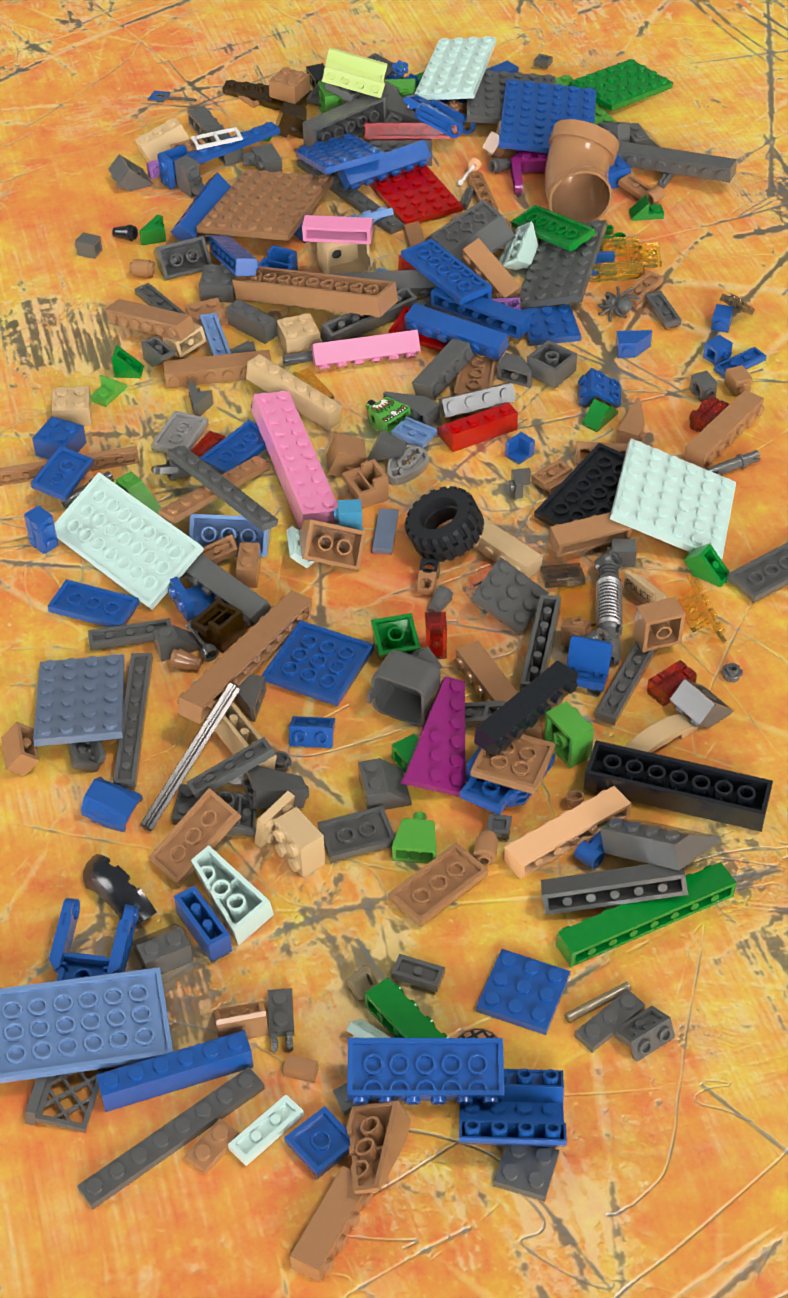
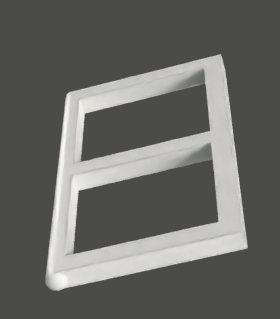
M237 127L192 136L191 140L197 150L240 141L243 138ZM232 131L237 135V137L220 140L218 137L219 134ZM214 136L216 140L215 142L199 145L196 139Z

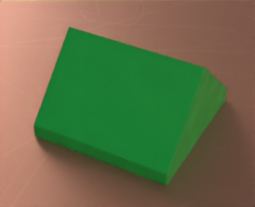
M412 613L371 620L374 649L379 657L387 656L393 650L407 653L421 649Z

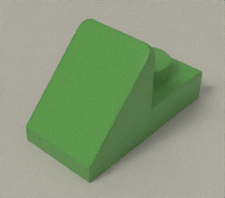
M100 375L101 387L91 395L92 402L107 407L127 388V384Z

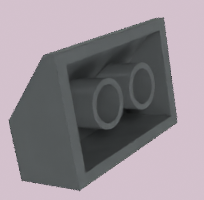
M204 236L159 246L153 251L158 269L165 280L201 272L204 269V265L212 264Z
M239 299L226 307L228 324L264 344L278 336V319Z

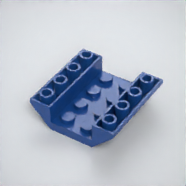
M504 1069L503 1101H499V1104L485 1105L483 1101H473L470 1105H460L459 1144L565 1147L567 1145V1134L563 1110V1070Z

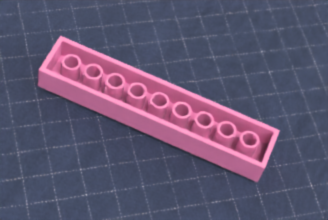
M289 391L253 394L252 414L259 427L260 434L265 442L299 530H302L303 520L309 519L335 525V523H338V520H334V509L338 508V504Z

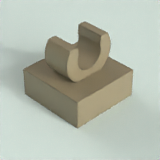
M362 965L345 980L356 999L361 1001L365 999V992L378 984L370 967L367 965Z

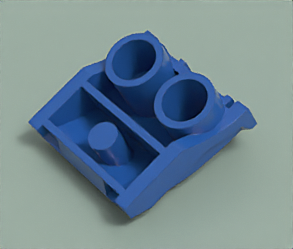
M98 777L93 780L84 795L81 814L103 827L125 832V826L137 804L143 800V797L135 791L128 790L118 784L106 781L102 777Z

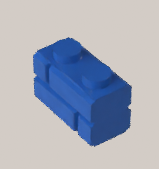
M36 506L26 512L24 518L30 544L42 554H46L57 547L58 540L52 514L45 511L41 506Z

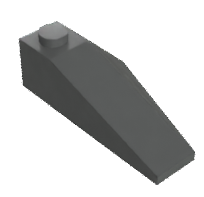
M388 81L384 82L385 86L382 96L386 97V118L392 112L403 118L404 123H424L414 116L416 110L407 107L408 104L403 102L405 97L399 95L398 88Z

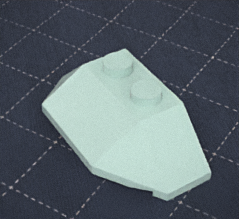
M532 221L519 226L515 230L516 233L514 235L516 238L507 243L504 251H502L499 262L505 269H526L531 265L538 248Z

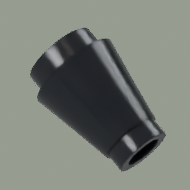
M133 225L114 227L112 234L114 237L133 241L138 237V229Z

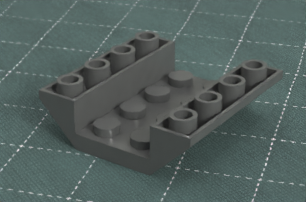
M482 199L425 238V241L432 238L463 263V249L478 238L493 254L516 237L504 217Z

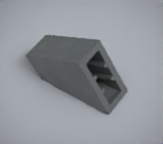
M258 765L242 776L241 782L252 809H269L287 791L295 796L294 808H304L305 800L309 797V787L305 784L302 776Z

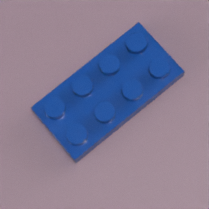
M248 420L201 456L200 459L222 475L252 457L258 456L267 448L258 425Z
M66 579L48 604V611L105 627L126 625L140 603L137 597Z

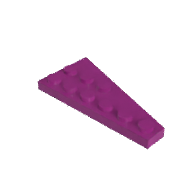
M445 676L441 681L434 699L435 701L428 713L427 721L422 728L401 784L460 797V791L466 785L465 681Z

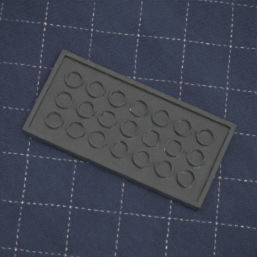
M594 220L587 223L580 222L594 228L596 235L571 252L539 239L538 248L521 287V294L518 295L521 301L520 310L583 301L607 228L606 220Z

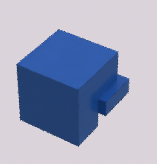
M273 245L267 251V258L264 257L258 263V266L298 271L297 251Z

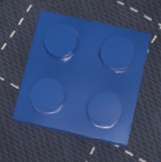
M325 1106L284 1137L285 1143L317 1178L349 1154L350 1138L347 1135V1129Z

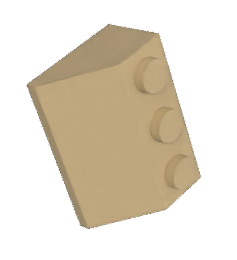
M176 118L169 119L166 123L135 139L141 155L148 162L158 160L157 155L171 149L170 144L190 140Z

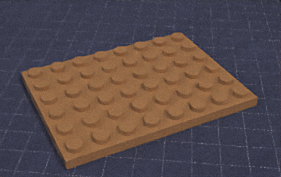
M245 170L196 226L197 233L289 241L303 223L305 215L311 213L333 185L334 179L327 175L315 176L312 174L302 175L295 172L289 174L281 171Z

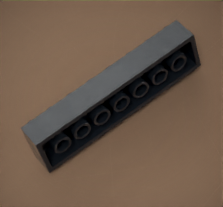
M596 740L585 772L584 790L599 794L602 790L615 786L632 802L762 832L773 781Z

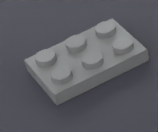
M174 411L152 442V450L168 453V449L184 445L191 451L209 425L208 418Z

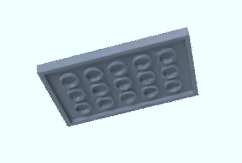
M124 654L40 662L33 736L34 747L123 738Z

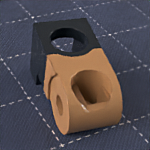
M421 559L417 594L433 596L440 574L439 560ZM425 565H432L434 569H425Z

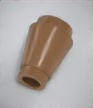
M179 648V650H173L169 664L176 669L199 671L202 659Z

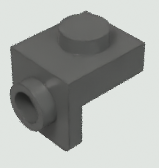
M530 468L511 470L509 488L510 492L514 493L515 499L523 498V487L530 484Z

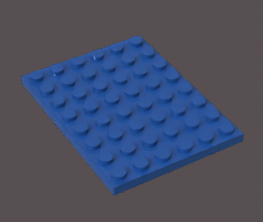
M506 79L498 148L548 154L550 149L549 138L556 122L564 119H575L594 124L596 90L592 88H578L577 86H563L561 84L552 85L545 82L535 83L529 80Z

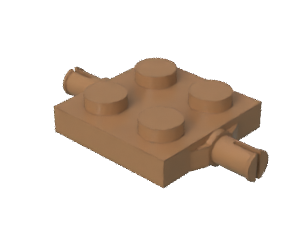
M218 298L185 305L187 315H191L192 321L195 324L201 325L199 315L217 313L221 326L228 325L227 308L221 305Z

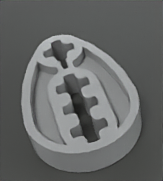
M407 445L403 456L390 458L387 466L388 482L391 485H401L422 474L428 467V454L426 450L419 446Z

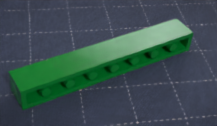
M721 862L715 865H708L699 872L685 876L688 895L622 904L612 909L608 908L601 914L587 917L580 923L562 928L557 932L556 946L571 968L733 897L737 882Z

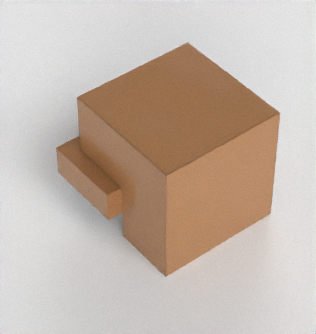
M336 432L326 454L328 474L342 477L343 472L358 467L361 469V463H364L367 459L365 440Z
M375 459L361 463V469L358 467L342 473V479L348 486V492L353 499H361L362 509L389 500L388 476Z

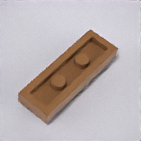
M648 271L632 286L634 289L626 295L639 296V300L629 298L634 306H638L645 299V294L652 293L663 283L664 276Z

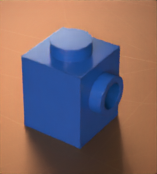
M718 335L705 343L703 358L714 365L723 362L731 357L733 343Z

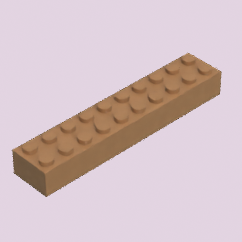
M258 266L256 276H237L232 280L236 299L257 301L258 303L266 302L272 305L282 304L288 307L298 306L300 308H314L315 310H329L330 312L338 311L345 314L355 313L360 316L371 315L373 317H381L398 302L396 283L394 281Z

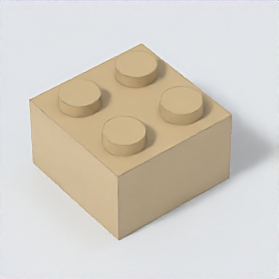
M310 313L277 320L278 339L286 355L311 351L312 344L321 343L320 332Z
M90 386L53 388V417L84 426H92Z
M297 807L274 820L275 850L280 857L284 856L293 871H298L302 877H305L326 864L324 835Z

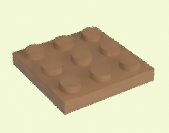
M523 734L519 739L511 742L505 751H501L495 757L481 748L471 769V776L535 795L555 752L556 743Z

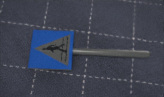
M154 91L147 99L148 101L164 102L166 99L197 101L195 98L169 96L171 92Z

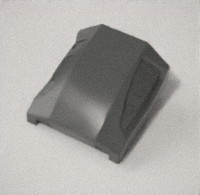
M215 792L242 816L227 834L255 836L256 809L251 808L247 795L240 792Z

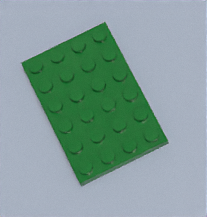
M628 59L581 78H576L569 82V87L577 86L578 88H592L596 90V103L610 111H614L671 89L673 82L668 80L667 77L657 74L656 71L648 69L645 65L637 63L634 59Z

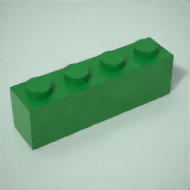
M388 977L365 992V1007L394 1038H449L445 1033H441L435 1027L433 1020L421 1013L417 1003L412 999L409 1000L404 995L402 988L397 983L394 984Z

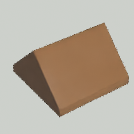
M263 1001L214 1010L218 1038L244 1030L247 1039L269 1035Z

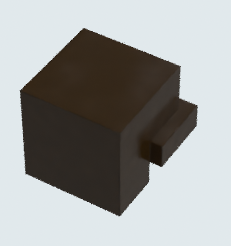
M284 101L276 120V125L280 128V134L277 135L287 138L289 134L303 139V122L306 121L307 108Z
M219 599L214 601L190 622L191 628L198 632V635L206 644H213L222 653L245 634L242 610L231 604L228 605Z

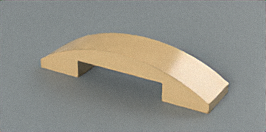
M683 714L673 715L651 725L632 739L625 747L652 753L676 737L682 740L695 732L698 727L692 724Z

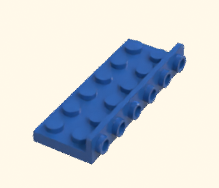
M432 238L401 251V257L460 305L480 296L491 299V285Z
M348 1038V1101H353V1104L365 1105L368 1104V1101H379V1103L396 1100L405 1101V1104L418 1105L420 1101H431L433 1105H444L447 1101H457L459 1105H470L473 1101H483L485 1105L499 1104V1101L504 1099L503 1038Z

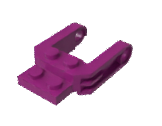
M516 151V155L511 158V178L514 194L523 193L521 172H545L548 154Z

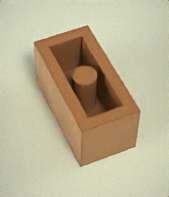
M289 1054L283 1066L284 1076L313 1083L319 1070L318 1061Z

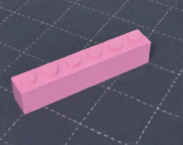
M418 330L316 343L311 346L314 368L319 367V370L329 369L331 365L345 367L347 363L353 362L354 365L364 364V361L371 360L372 363L381 362L382 358L396 360L399 359V356L406 355V358L416 357V354L421 351Z

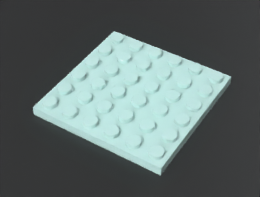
M631 438L627 446L610 519L688 552L710 543L722 560L736 482Z

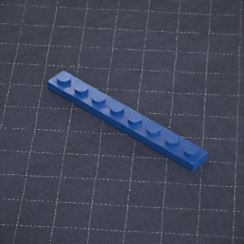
M266 122L264 125L240 132L243 140L187 152L185 155L202 164L280 134V128L273 122ZM237 135L232 136V137H227V138H225V139L234 138V137H237ZM185 155L172 158V160H173V167H174V174H176L174 161L177 160V159H179V158H181V157H183V156H185Z

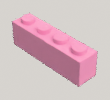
M305 215L302 225L303 241L371 244L373 219Z

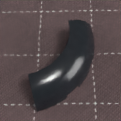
M96 854L86 863L83 870V882L86 889L94 891L105 900L120 920H122L125 904L137 905V924L157 912L140 887L137 889L134 885H131L128 882L130 876L119 865L116 867L110 865L111 861L108 857Z

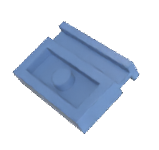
M406 416L405 420L401 421L392 430V435L406 443L424 449L433 440V436H437V429Z

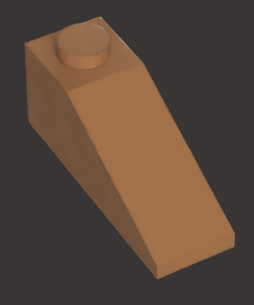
M636 398L619 425L616 443L628 444L631 438L644 443L646 433L644 432L645 423L640 398Z

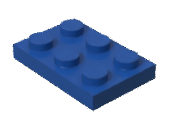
M59 446L33 479L31 488L66 501L93 466L94 460Z

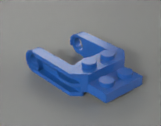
M418 94L406 96L403 101L408 104L407 107L416 110L414 116L419 121L452 138L460 137L463 133L470 134L476 129V123L470 122L471 129L466 130L464 124L467 121V116L441 101L433 99L431 102ZM453 125L457 126L459 131L457 134L452 132Z
M479 747L466 763L467 783L460 791V798L498 815L503 812L506 806L524 805L532 795L531 793L471 776V769L481 750V747ZM555 752L551 758V761L547 767V770L543 778L546 776V774L553 765L555 759Z
M65 898L49 956L51 966L58 976L57 981L125 972L138 919L137 905L125 904L122 920H119L111 956L106 958L99 955L70 953L80 913L79 899Z

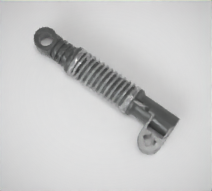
M610 550L594 562L599 572V578L596 582V630L584 637L611 642L613 648L610 667H614L620 662V636L623 630L622 582L619 578V568L623 566V561L615 550Z

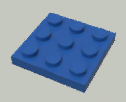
M563 304L560 306H544L520 310L531 314L530 329L525 333L529 346L543 345L548 340L554 343L581 341V333L570 305Z
M501 949L477 1003L476 1012L547 1035L570 978L571 971Z

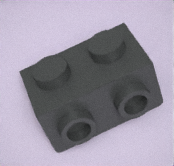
M102 740L67 744L72 769L97 772L100 765L105 762L106 752L103 750Z

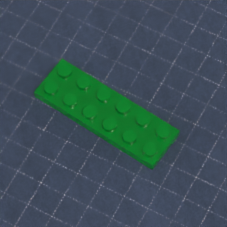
M538 205L532 206L510 221L512 227L516 229L532 221L537 238L570 252L596 235L594 228Z

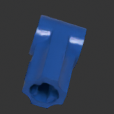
M601 831L588 842L586 840L582 841L574 852V858L592 870L600 866L606 855L603 849Z

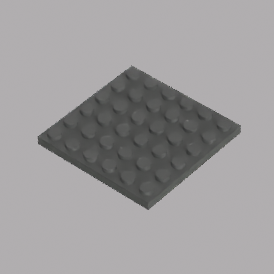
M486 70L475 97L466 99L467 122L498 124L501 121L506 79L529 80L535 83L545 82L556 85L555 76Z

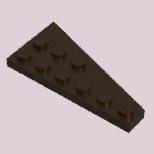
M226 80L222 87L224 94L237 98L238 96H245L251 100L259 101L261 106L274 110L281 109L284 102L271 98L269 96V85L262 83L254 84ZM310 90L295 105L306 108L308 104L306 99L310 95L312 90Z

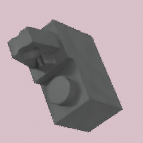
M272 143L252 147V152L242 155L244 166H255L259 171L283 172L282 158Z
M185 155L174 161L177 189L193 197L198 195L204 184L202 177H200L199 162Z

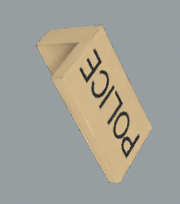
M629 569L625 571L624 589L642 604L667 599L664 593L640 574L635 575Z

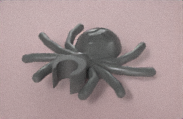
M617 286V297L611 292H606L605 297L607 300L602 299L603 305H597L606 310L599 312L598 315L600 316L610 311L609 322L612 321L613 311L619 317L627 318L624 314L628 313L633 306L629 298L640 299L639 296L626 295L634 289L633 287L620 295V288Z

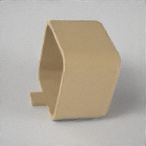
M317 242L318 266L323 274L369 272L370 266H373V258L369 253V244ZM335 250L341 251L338 257L332 256Z

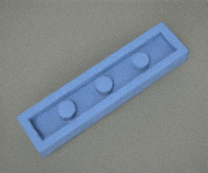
M217 313L199 315V321L212 356L231 354Z

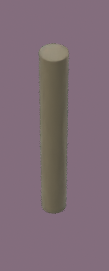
M625 982L565 1013V1019L570 1023L616 999L627 989L631 991L630 984Z

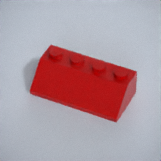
M508 402L437 427V434L449 449L455 452L516 431L518 427V412Z

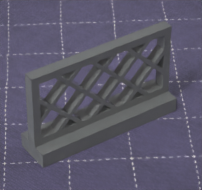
M105 1068L97 1069L98 1074L104 1073ZM84 1072L62 1074L56 1078L55 1076L36 1078L25 1110V1124L35 1126L36 1122L86 1133L99 1091L96 1075L87 1079ZM78 1073L83 1082L71 1087L66 1078ZM62 1081L67 1091L55 1096L51 1088ZM87 1087L91 1097L81 1102L75 1092ZM71 1095L76 1105L64 1110L59 1101ZM54 1103L60 1111L59 1114L53 1117L43 1115L45 1108ZM80 1109L84 1115L83 1123L71 1121L68 1115Z

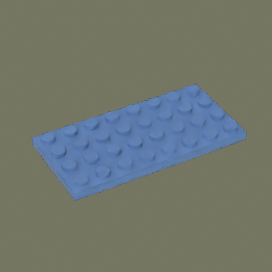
M160 967L0 988V1083L125 1066L173 1052Z

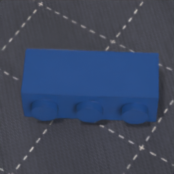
M195 886L174 896L177 915L211 962L232 951L229 932Z

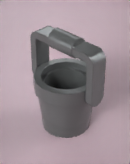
M169 457L166 458V464L153 465L151 468V472L154 474H167L170 481L191 476Z

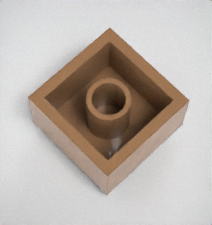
M283 67L269 80V96L292 104H296L310 91V74L292 70L288 67Z
M676 597L636 606L633 636L642 652L682 642L686 613Z

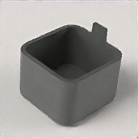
M393 650L388 653L372 676V687L367 694V703L370 704L372 702L373 707L384 715L414 726H422L428 718V713L433 706L440 686V669L433 662L399 650Z

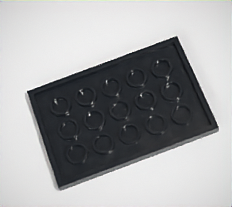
M598 443L534 511V517L554 526L611 512L625 454Z

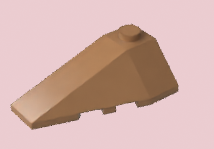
M398 1100L353 1106L351 1108L347 1124V1135L350 1138L349 1153L352 1156L351 1173L355 1194L380 1192L406 1143L411 1119Z

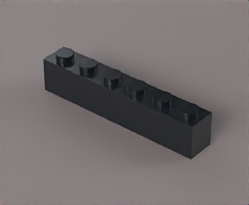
M557 660L478 725L475 731L474 743L494 757L501 751H505L511 742L519 739L529 727L532 728L537 720L545 716L547 711L551 710L555 705H559L564 697L576 690L578 683H576L578 673Z

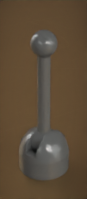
M187 622L185 625L186 629L190 630L202 645L200 652L206 662L216 659L219 655L218 649L211 643L205 644L198 633L191 628L190 622Z

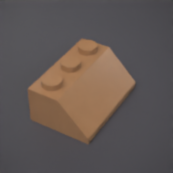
M312 519L303 520L300 535L302 559L359 571L366 531Z

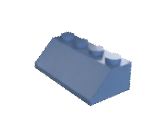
M190 515L189 537L202 547L232 534L238 548L240 542L260 543L261 557H267L271 539V528L261 531L243 516Z

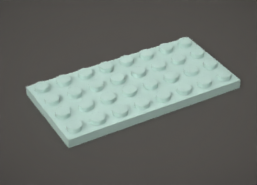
M496 37L440 39L415 94L427 100L474 98L497 43Z
M100 472L54 523L57 539L132 596L139 598V601L151 610L167 594L168 588H170V579L174 577L179 579L204 550L200 544Z

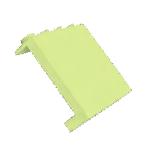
M329 47L322 82L381 98L385 86L384 77L387 63Z

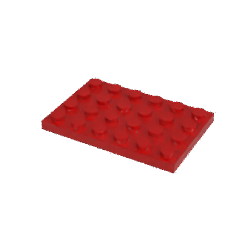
M427 165L423 167L416 166L409 172L404 170L397 176L393 177L390 175L385 180H375L374 183L369 185L385 205L393 209L396 218L404 224L416 221L424 222L463 211V205Z

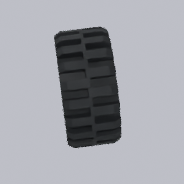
M454 486L449 488L440 487L439 490L433 489L429 494L422 495L421 499L415 501L413 508L409 509L407 513L405 531L416 551L423 558L435 559L440 562L445 560L451 561L457 556L465 555L464 553L467 550L470 551L473 548L474 543H478L479 535H482L484 529L483 515L472 495L466 492V490ZM453 519V520H452L450 523H448L447 525H445V526H443V527H441V528L436 529V528H437L439 525H441L442 523H444V522H446V521H448V520Z

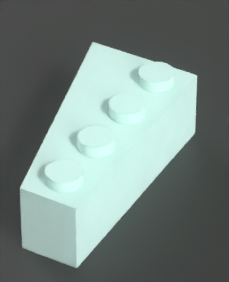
M209 845L191 860L197 877L238 946L274 916L270 901Z

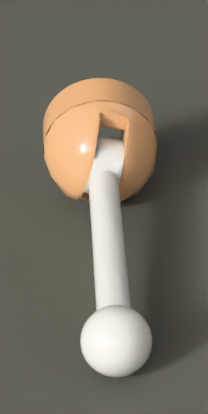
M472 158L468 162L469 170L461 180H458L459 186L464 184V180L470 172L480 169L481 162L477 158Z

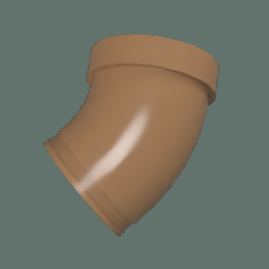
M575 119L560 120L554 124L549 138L550 149L545 169V193L549 209L577 222L587 223L599 220L607 212L612 201V189L608 181L610 166L615 163L620 143L613 134L598 125Z

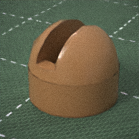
M571 790L566 794V802L572 809L584 801V793L580 790Z

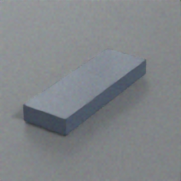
M379 508L373 553H393L399 509Z

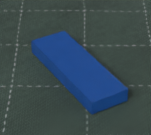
M753 347L714 365V371L725 379L726 369L741 365L745 369H749L766 361L767 355Z

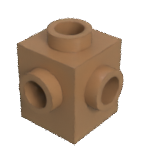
M582 617L566 618L561 625V645L569 646L573 635L584 637L594 631L591 628V620H584Z

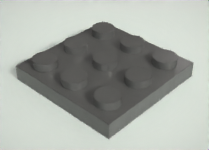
M500 557L470 599L520 636L537 612L540 595H548L549 592Z

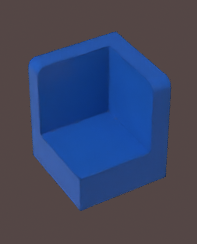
M523 432L518 433L506 442L505 456L515 463L521 464L534 455L535 440Z

